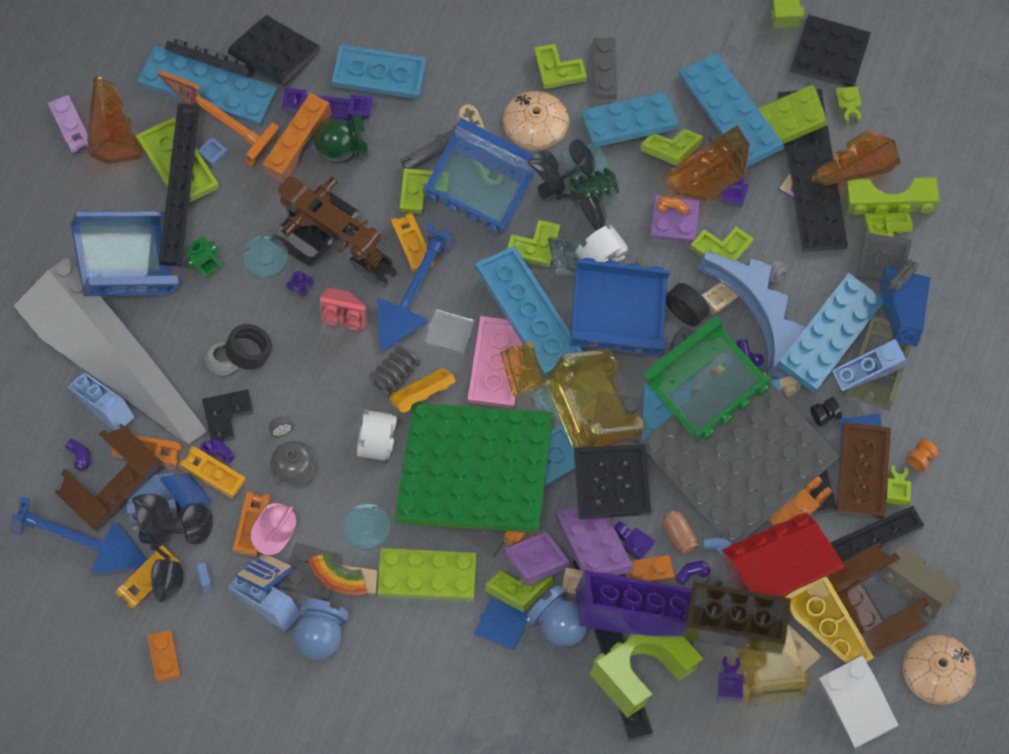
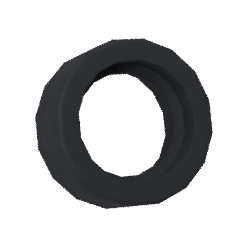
M685 283L676 284L666 295L667 307L679 320L687 325L697 326L709 314L710 309L703 296Z
M242 324L235 327L231 331L225 345L226 356L237 367L245 370H254L261 367L266 362L272 348L271 339L266 331L253 324ZM246 338L254 341L261 349V353L259 355L245 354L237 347L236 340Z

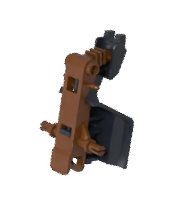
M331 176L324 185L321 184L314 192L296 178L288 177L278 188V192L281 195L280 202L286 207L288 218L280 225L270 241L302 264L310 266L335 239L343 242V245L338 249V252L342 253L348 247L352 254L349 260L352 266L371 283L376 282L386 287L388 280L383 276L389 274L395 277L397 275L396 269L392 267V259L376 248V245L380 242L381 235L376 229L365 227L369 221L365 220L361 224L355 220L360 210L352 207L331 192L334 186L338 184V180Z

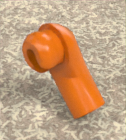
M662 196L656 204V208L661 212H666L668 207L683 216H686L691 209L690 206L677 197Z

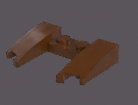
M119 424L120 429L107 433L103 430L99 433L128 464L96 497L65 468L61 473V476L64 477L60 490L56 489L55 491L96 532L163 464L123 424Z
M877 543L843 562L844 569L827 576L835 592L841 596L862 633L861 636L871 654L876 657L881 656L929 626V622H922L921 608L927 607L925 599L884 620L862 582L900 559V556L895 552L889 556L881 551V543Z

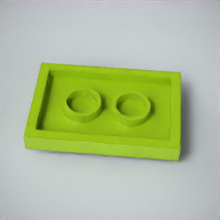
M814 85L758 108L783 144L829 125Z

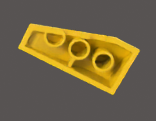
M827 576L784 596L791 598L790 611L794 618L846 664L862 655L866 662L874 658Z

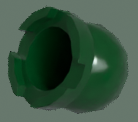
M352 114L349 122L343 118H331L324 121L317 128L314 137L315 147L321 157L333 162L345 161L354 153L358 155L359 159L368 157L367 142H364L361 138V132L365 131L362 116L360 114Z

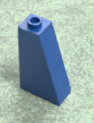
M886 266L880 282V289L893 337L897 342L917 347L924 329L930 277L914 273L899 291H894L889 288L888 284L899 269Z

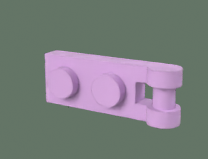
M69 95L48 103L49 109L71 154L78 152L80 148L93 146Z

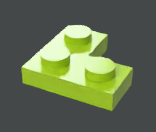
M556 44L534 47L543 89L587 82L582 58L560 62Z
M683 129L672 140L658 134L650 135L641 143V151L679 166L703 143V136L687 129Z
M404 168L400 212L422 214L424 203L423 187L428 183L433 171ZM442 172L434 187L447 194L449 172Z
M864 213V224L867 233L894 237L893 232L897 234L912 232L913 223L909 213Z
M538 220L533 239L511 234L507 249L515 246L525 263L550 268L552 253L549 240L557 241L561 225Z
M735 226L722 242L704 229L691 243L690 249L701 257L707 251L717 253L730 260L738 261L753 244L754 238Z
M500 570L485 584V590L524 613L553 584V577L549 576L527 586L522 579L518 581Z

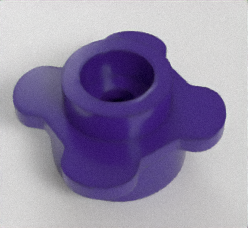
M295 271L290 281L286 283V287L288 290L297 292L299 296H304L307 294L308 287L313 285V279L303 272Z

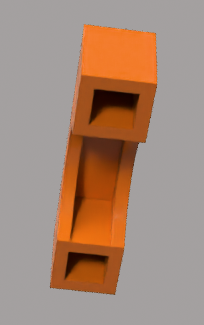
M312 93L308 95L263 162V168L267 176L282 184L292 175L297 167L298 158L304 145L316 132L317 128L332 115L329 102Z

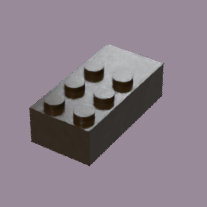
M693 582L683 638L781 655L786 643L791 598Z

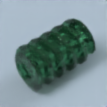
M604 168L603 172L597 170L594 175L588 173L586 174V179L582 175L578 176L577 180L575 178L569 179L570 194L586 193L588 197L596 194L599 199H602V192H605L608 197L611 196V189L616 194H619L616 176L609 168ZM572 198L575 206H577V199L580 200L581 198Z

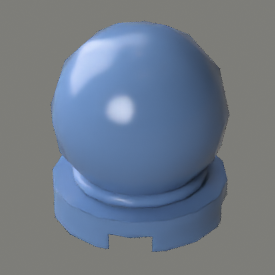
M557 585L550 590L552 595L546 601L541 598L533 606L527 615L529 618L526 621L532 627L541 625L542 634L554 646L573 647L584 639L589 627L579 626L577 603L565 600L567 592L560 585Z
M308 599L307 603L301 602L299 611L304 618L298 621L294 629V642L297 650L304 657L314 661L326 660L337 652L342 643V631L339 626L347 623L349 613L343 607H340L339 610L329 607L330 602Z

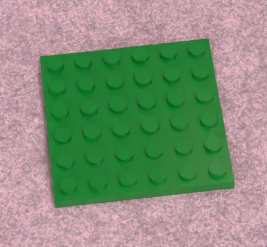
M426 403L412 404L395 510V523L539 533L553 412Z

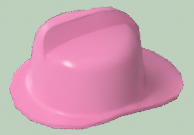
M272 503L263 509L251 530V541L258 552L264 555H274L285 547L297 524L292 506L286 507L282 504Z

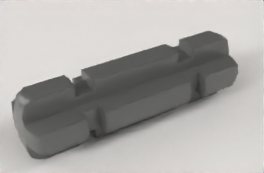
M912 259L907 260L895 276L890 279L889 288L899 291L917 271L918 263L913 262Z

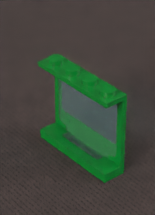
M717 316L709 320L643 373L644 382L697 442H700L702 439L706 441L712 437L718 426L721 424L723 426L727 425L734 418L733 414L738 410L744 411L752 404L751 400L757 395L759 397L763 396L769 391L771 385V377L769 375L764 376L722 329V322Z

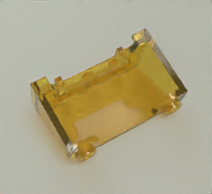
M611 349L563 354L549 373L548 388L573 449L611 446L640 435L645 428L642 418L637 413H629L627 415L612 380L618 369V362Z
M789 625L785 647L781 655L735 647L745 677L744 686H747L748 693L750 694L746 695L749 708L806 694L807 686H810V679L808 673L803 672Z

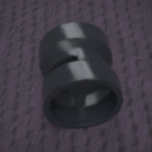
M833 397L826 399L823 404H815L810 407L812 418L818 427L827 425L828 421H836L842 418L840 406Z

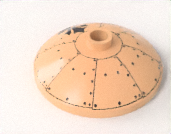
M528 91L517 95L507 104L503 113V129L507 137L515 145L526 150L541 151L554 147L565 137L569 127V115L564 104L557 97L542 91Z
M931 634L919 638L909 647L903 660V676L907 686L918 698L930 704L949 705L958 702L969 693L976 678V665L972 654L963 643L948 635ZM938 662H945L946 667H941Z

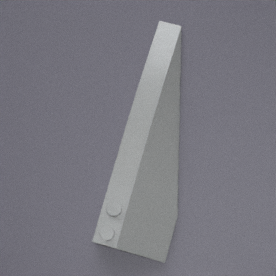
M68 257L48 269L14 305L16 311L41 341L52 346L56 352L66 356L77 367L84 369L91 374V377L118 396L123 397L134 408L148 415V418L162 425L166 431L187 446L192 445L208 433L169 380L101 296H83L79 270Z

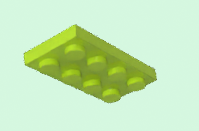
M176 116L136 135L137 142L166 188H168ZM197 149L190 202L219 189L218 182Z
M380 548L377 596L474 601L476 553Z

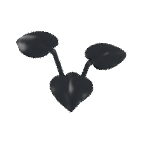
M574 139L570 142L569 152L577 165L562 176L558 172L559 165L552 153L544 150L532 156L527 164L535 169L544 180V183L538 185V193L544 201L554 197L557 200L562 198H581V208L594 230L597 231L605 226L606 211L601 201L595 195L588 197L586 193L562 194L563 190H565L563 182L565 178L579 168L585 175H590L595 170L594 156L583 141Z
M142 494L132 498L137 524L140 528L138 537L141 543L151 545V550H155L165 558V560H156L151 571L154 596L157 602H163L180 589L184 575L181 565L176 561L170 562V556L158 546L166 541L167 534L185 533L187 543H202L212 531L213 514L204 505L191 504L182 513L181 523L184 528L166 530L163 527H165L164 521L170 516L168 501L160 495Z

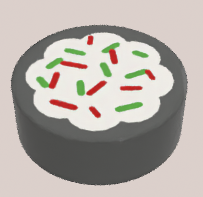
M281 416L272 420L268 428L273 437H281L292 431L293 424L289 417Z

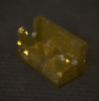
M527 342L519 347L517 344L500 352L512 396L530 394L545 386L533 342Z

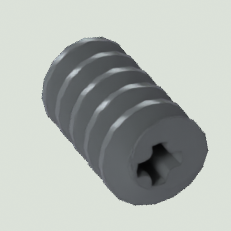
M398 346L393 353L389 354L388 359L382 361V365L376 367V371L370 373V381L382 396L389 397L387 389L394 392L396 388L393 383L401 385L402 381L399 377L407 379L408 374L406 370L413 373L414 367L411 364L419 367L420 361L411 351Z

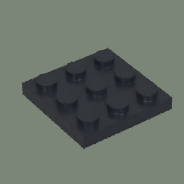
M808 14L790 72L844 88L855 87L871 32Z
M265 15L229 46L228 54L283 85L319 53L320 45Z
M645 444L574 448L579 519L651 515Z

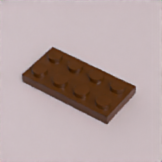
M844 422L837 514L878 519L885 517L890 427Z

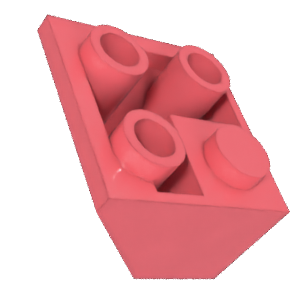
M327 287L319 301L321 321L331 326L342 325L354 331L360 329L366 331V306L349 291Z

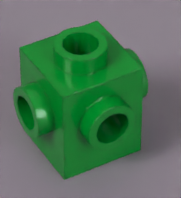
M204 235L185 247L189 255L186 258L187 262L193 270L196 268L204 278L223 266L217 255L220 253L219 248L214 241L209 243Z

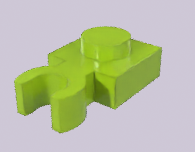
M858 86L836 88L835 96L838 111H845L843 117L844 124L848 125L849 117H854L856 123L859 124L861 113L858 110L861 109L862 104Z
M892 465L889 472L890 478L887 479L886 503L909 506L911 502V481H905L909 470L907 467H904L902 474H898L895 471V465Z

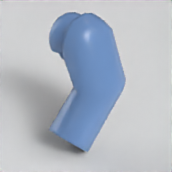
M723 537L702 539L703 550H716L722 556V549L731 545Z

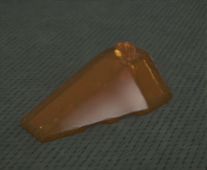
M98 76L93 80L87 137L89 155L107 164L140 159L142 153L141 146L136 140L137 134L132 133L130 129L132 122L129 117H125L121 109L124 105L115 85Z
M867 130L850 140L846 144L847 149L838 151L835 154L836 159L826 162L811 176V179L823 185H830L890 172L901 163L895 140Z

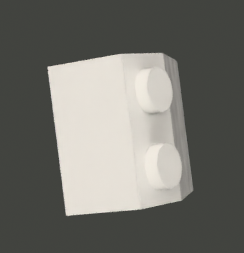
M863 655L819 678V686L855 749L899 726Z

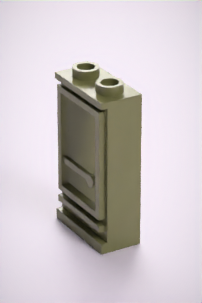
M872 316L858 357L866 354L871 336L887 341L894 340L888 319ZM898 342L899 345L904 346L903 353L907 359L912 345ZM904 367L897 370L895 375L889 374L886 376L894 379L891 388L867 382L848 389L845 396L890 411Z

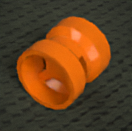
M921 439L916 444V449L910 451L906 459L913 468L924 472L929 467V462L935 460L939 455V450L932 442Z

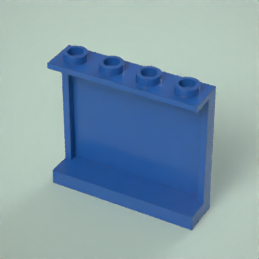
M593 258L579 259L575 267L569 346L661 356L665 350L666 340H663L667 278L670 275V270H664L660 266L641 267L640 264L636 263L622 265L616 261L597 262Z

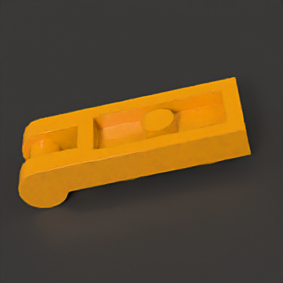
M412 212L404 215L405 217L390 219V224L414 274L417 272L427 252V245ZM406 225L409 226V228H406V229H403V230H402V227H403V226H406Z
M443 367L392 393L389 397V402L399 411L405 413L410 410L412 404L428 399L430 395L437 391L446 390L456 380L454 375Z
M191 446L187 452L188 456L178 464V467L184 472L190 473L231 499L236 496L246 482V477L194 446ZM196 460L201 461L198 466L193 465Z
M163 545L160 547L162 551L170 556V562H180ZM157 552L115 592L119 598L122 597L128 602L127 606L132 610L153 590L151 583L152 567L156 560H165ZM132 586L139 591L135 596L129 591Z

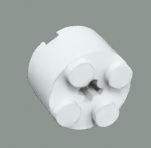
M609 225V228L604 226L586 239V246L583 248L580 245L575 251L580 260L583 258H593L597 262L616 261L618 264H621L626 259L624 255L628 252V246L613 226Z
M363 410L361 419L363 422L359 431L356 456L382 461L389 460L393 448L394 438L392 437L397 416Z

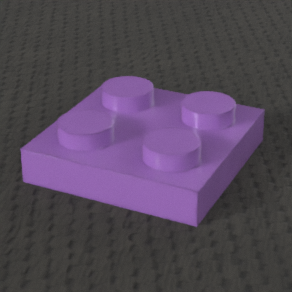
M655 195L650 239L691 244L696 239L700 200L679 198L691 207L689 213L683 216L668 207L666 212L659 211L656 208V204L662 196Z
M547 531L504 549L506 558L527 586L564 571L566 568H570L569 560Z

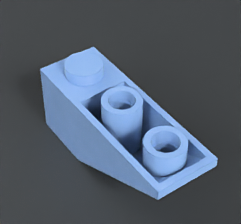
M894 339L832 370L841 390L845 391L887 376L909 365L899 343Z
M86 372L77 377L68 386V389L114 431L120 429L119 424L125 426L134 418L123 398Z
M235 578L228 586L233 593L255 611L285 632L301 615L292 599L272 586L264 592L238 578Z

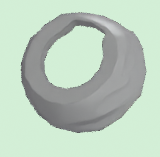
M221 341L211 344L204 353L205 366L213 374L225 376L232 374L239 368L230 360L219 362L214 358L215 350L224 347L226 342Z

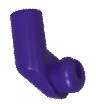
M741 339L736 342L737 346L756 366H761L764 363L762 354L750 352L747 339Z
M70 439L66 443L65 448L75 454L74 468L84 471L86 466L90 464L89 450L77 441Z
M205 440L200 444L201 451L209 456H220L226 463L232 462L235 458V454L220 440Z
M705 561L690 562L681 569L674 579L683 586L692 575L699 574L700 577H707L711 569Z

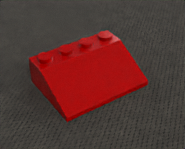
M807 512L796 515L788 521L776 524L772 528L753 534L745 540L733 543L729 547L722 549L727 573L743 590L780 597L845 568L818 523Z

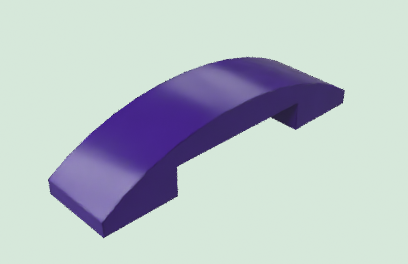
M285 88L281 108L296 114L308 97L307 90ZM351 95L350 99L318 96L330 103L332 115L329 119L343 118L346 121H350L352 114H360L362 120L370 118L373 97Z

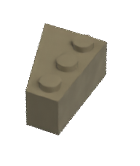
M901 545L895 551L900 556V559L880 572L888 583L894 584L900 589V593L907 600H912L916 603L925 599L927 607H922L921 613L935 620L954 600L961 584L957 581L952 584L942 577L944 572L939 569L933 571L925 565V559L906 546Z

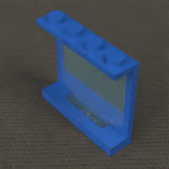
M460 117L456 130L428 183L424 185L422 193L426 194L425 197L434 203L439 201L445 204V208L454 213L459 211L466 215L465 218L467 220L486 225L485 228L495 234L500 232L503 234L536 171L527 164L534 155Z
M85 210L75 213L70 225L83 296L173 295L179 284L178 277L170 276L169 266L159 265L162 238L161 223L165 212H156L154 210L146 212H134L132 210L124 212H112L109 210L90 212Z

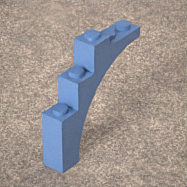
M706 251L699 261L697 270L713 276L727 285L744 301L753 313L761 328L766 344V376L769 375L774 379L789 377L790 375L778 367L777 363L799 337L805 326L799 325L792 320H785L784 314L788 296L781 294L779 291L767 289L772 266L750 259L747 265L737 260H730L717 253Z

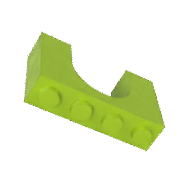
M631 634L625 643L622 644L620 641L615 644L607 655L604 653L600 654L592 662L594 666L589 674L628 718L643 708L652 696V693L633 672L630 665L631 656L637 654L653 656L668 669L678 682L694 672L703 658L683 638L684 636L668 637Z

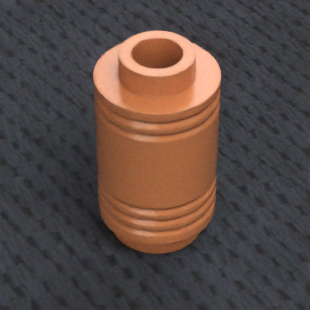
M673 510L663 516L664 521L661 525L678 553L684 556L699 547L697 544L698 539L682 512L676 513Z

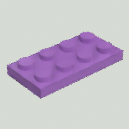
M578 506L555 511V519L582 574L584 570L616 576L633 572V565L609 518L579 519Z

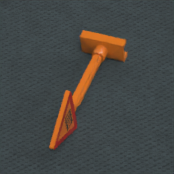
M161 70L157 73L185 104L200 105L201 109L243 137L245 142L252 146L247 152L244 162L252 168L278 136L276 132L280 127L272 122L260 136L256 132L244 127L206 99L201 98L198 95L199 85Z

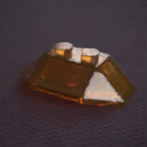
M736 125L664 174L663 177L675 195L708 202L745 177L750 143L739 126Z

